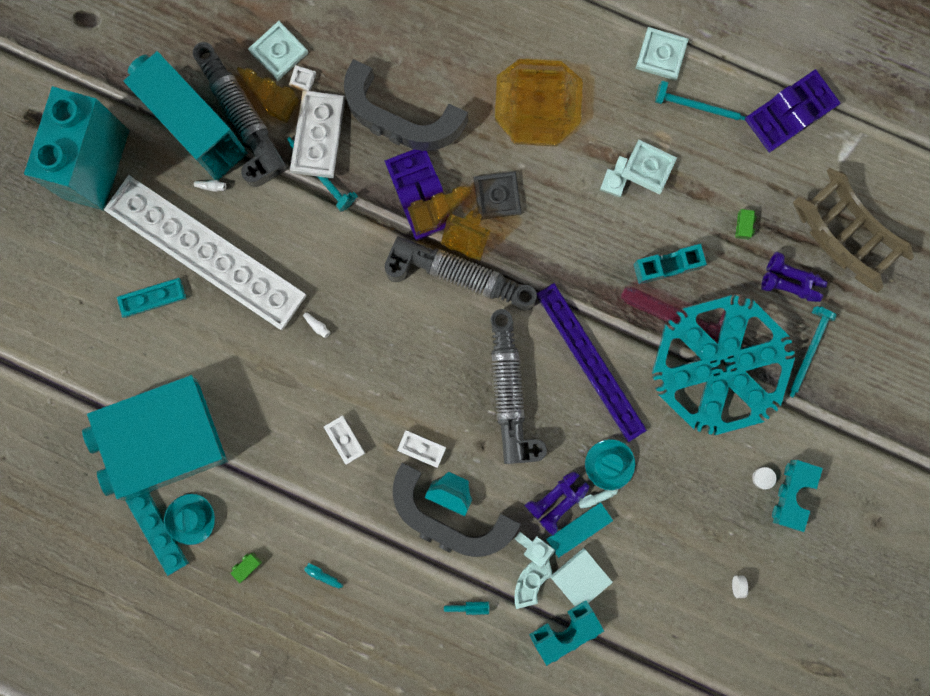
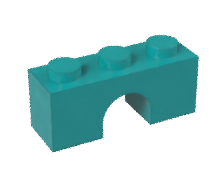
M698 244L679 249L667 255H654L638 259L633 265L638 284L640 285L700 270L707 264L702 246Z
M791 460L790 463H787L784 471L786 476L785 482L781 484L778 491L780 499L778 505H775L772 511L773 523L805 532L810 511L798 505L796 495L803 487L817 489L823 468L799 460Z
M587 601L567 611L571 618V623L565 631L555 632L547 623L529 634L546 666L558 661L562 656L576 650L582 644L604 632L603 627Z

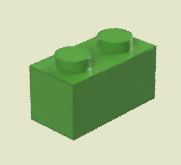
M745 209L738 211L735 238L749 240L754 236L755 229L753 228V223L756 221L755 211Z
M247 553L242 558L243 561L240 564L237 563L232 568L233 571L230 574L239 583H242L262 563L254 553L250 555Z

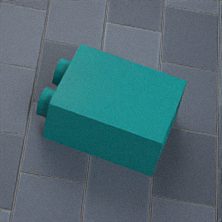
M158 51L151 57L148 55L139 56L130 64L128 68L129 76L123 82L214 180L222 178L248 154L232 130Z
M52 86L24 175L64 200L104 211L130 130L97 98Z
M192 375L87 413L91 426L82 429L83 439L89 452L94 454L100 451L105 465L104 469L97 471L100 487L105 496L115 493L117 500L128 501L228 462L199 381Z

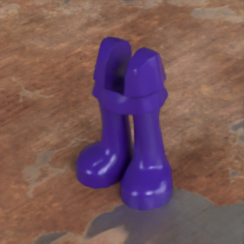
M776 251L767 265L766 271L769 272L763 276L761 289L769 292L773 289H780L793 293L807 301L821 302L824 295L811 290L812 285L826 288L828 282L811 271L806 272L784 263L785 256ZM776 274L793 278L801 283L798 285L779 278Z
M575 471L563 476V480L558 481L554 489L537 502L530 500L524 505L538 520L563 494L566 496L562 502L539 521L552 536L558 531L557 522L561 516L574 504H578L580 499L585 497L589 489V485L586 482L578 487L576 491L569 487L580 476Z

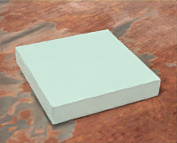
M280 21L274 24L248 48L249 52L277 81L309 53Z
M648 27L635 69L676 81L689 39Z
M638 139L621 176L655 193L661 194L677 157Z
M584 548L550 576L574 606L584 601L591 602L613 583Z

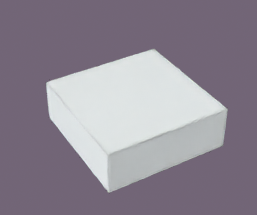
M295 65L289 87L300 91H311L316 72Z

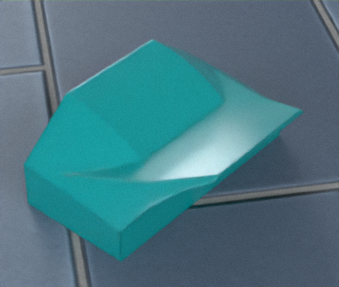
M447 472L438 480L432 481L425 498L465 516L472 501L469 481L451 472Z

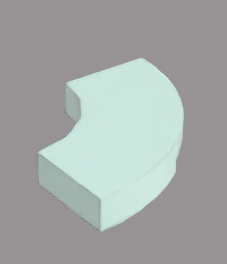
M549 560L543 568H540L532 561L524 568L515 587L514 599L516 609L538 604L537 594L539 588L553 574Z

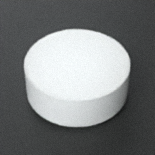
M760 467L754 471L752 480L756 487L770 489L776 483V474L770 468Z
M743 575L734 576L732 580L733 594L736 598H746L748 595V582Z

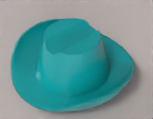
M603 440L596 443L588 451L585 459V470L589 479L599 488L617 490L624 487L631 480L635 471V458L631 449L623 442Z
M186 494L178 497L168 506L164 515V526L168 535L175 541L186 545H195L205 541L212 533L215 524L212 506L207 499L197 494Z

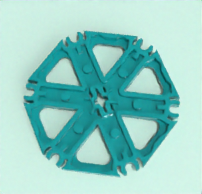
M727 295L681 308L687 316L677 311L676 314L679 315L680 321L674 323L672 320H668V323L674 327L673 330L665 324L652 374L661 372V374L652 376L653 380H662V385L655 387L656 391L664 392L657 394L693 429H695L696 425V430L701 432L702 426L708 425L707 433L710 435L713 432L714 435H719L763 423L765 421L760 418L759 414L769 419L770 417L766 414V410L769 407H772L777 412L778 407L773 404V401H776L781 407L795 357L792 356L795 352L793 350L785 351L784 349L785 345L792 343V341L783 338L790 336L754 300L751 303L750 299L745 298L744 304L739 305V296L737 295L733 296L732 304H730L732 295ZM723 308L725 316L716 343L696 323V317L700 313ZM751 317L759 318L772 331L773 337L771 340L741 348L747 323ZM675 338L681 339L700 360L671 368L667 367L666 358L671 341ZM722 359L724 362L730 363L725 366V371L721 368H714L721 364L720 360ZM778 363L781 366V373L776 390L772 393H767L746 372ZM706 382L697 413H689L675 399V392L682 388ZM729 387L750 407L751 413L748 417L731 422L722 421L721 414Z

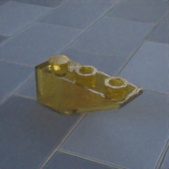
M237 67L240 76L269 115L287 123L299 102L295 91L286 86L283 88L277 86L276 82L268 77L263 79L257 76V73L246 67L244 70Z
M460 186L452 190L453 193L447 195L438 193L433 195L431 200L412 202L411 206L407 208L416 236L437 229L471 194V188Z

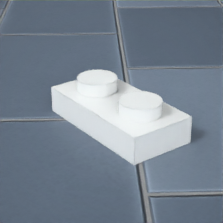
M344 416L324 426L346 465L365 454Z
M405 431L397 451L438 468L446 447Z

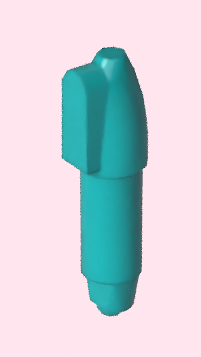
M310 563L304 569L309 576L316 580H320L338 589L343 587V584L337 582L338 579L322 572V569Z

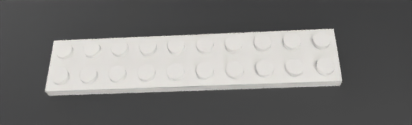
M130 175L127 176L104 208V211L282 331L307 296Z

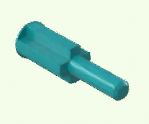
M488 601L466 602V605H445L444 612H466V615H489L490 604Z

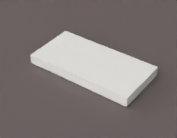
M302 91L290 166L291 173L334 178L346 99L344 95Z

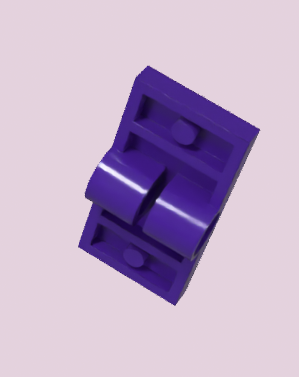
M815 69L746 116L745 121L770 153L841 103Z
M413 149L385 160L386 167L416 241L456 226L441 183L427 151Z

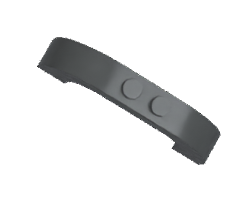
M353 59L346 72L344 92L353 116L363 126L370 129L373 134L377 136L383 135L396 145L402 144L421 151L437 150L454 142L462 134L469 122L468 112L448 104L443 115L436 122L430 125L411 123L373 105L367 100V90L374 79L371 67Z
M403 462L401 463L393 482L394 504L402 520L412 529L419 532L420 538L430 543L432 539L440 543L439 547L449 553L454 550L471 557L494 554L507 546L514 538L521 524L502 513L499 514L489 532L476 537L465 535L423 513L414 500V489L422 472Z

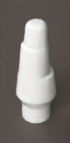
M218 180L194 181V187L218 192L226 190V183L219 182Z
M304 313L303 317L317 334L324 338L330 335V331L326 328L325 324L317 321L309 313Z

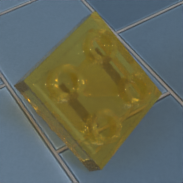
M471 210L462 219L450 213L441 244L451 250L461 252L469 258L480 261L491 232L480 226L482 215L478 214L477 217H473L474 212Z

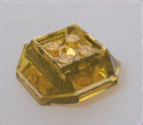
M518 59L497 75L495 121L514 144L557 147L581 123L583 80L562 61ZM540 95L544 98V101L536 102L533 97Z

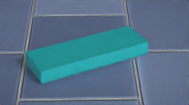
M180 278L117 297L122 318L131 317L187 299Z
M599 502L559 529L554 536L551 535L546 538L551 548L555 550L557 557L560 558L610 524L613 519L602 503Z

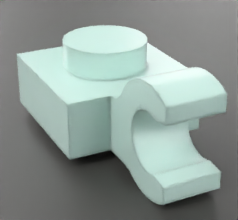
M619 156L614 171L607 169L600 191L617 197L621 196L627 180L621 176L627 158Z
M521 532L515 537V540L527 549L524 555L540 568L545 566L555 552L553 548L538 537L533 542Z

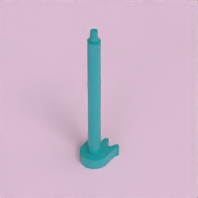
M661 81L658 86L655 103L662 104L663 100L734 120L740 119L745 121L746 116H742L741 113L666 93L669 82Z
M289 137L287 140L290 142V146L293 148L294 141L291 137ZM317 176L338 201L336 207L340 212L349 208L358 198L355 192L342 195L327 177Z
M816 306L812 310V314L822 318L790 389L791 394L789 397L794 398L795 393L799 391L828 322L835 321L837 314L824 307Z

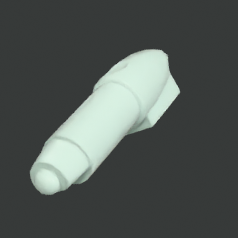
M618 489L605 490L596 495L590 494L581 498L579 507L589 508L597 505V503L616 495Z

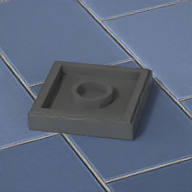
M516 171L473 177L479 220L522 214Z

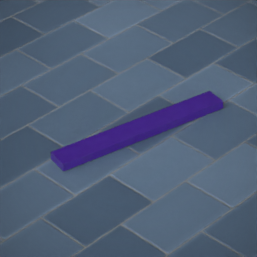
M555 283L538 292L537 298L626 441L630 442L646 432L645 426Z

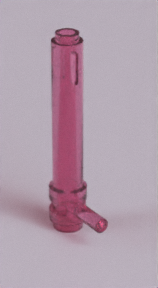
M625 286L620 296L624 303L665 322H668L670 319L674 323H678L680 317L676 314L677 311L687 316L685 311L631 286L629 288ZM725 310L718 323L713 321L707 322L696 317V323L716 343L725 316Z

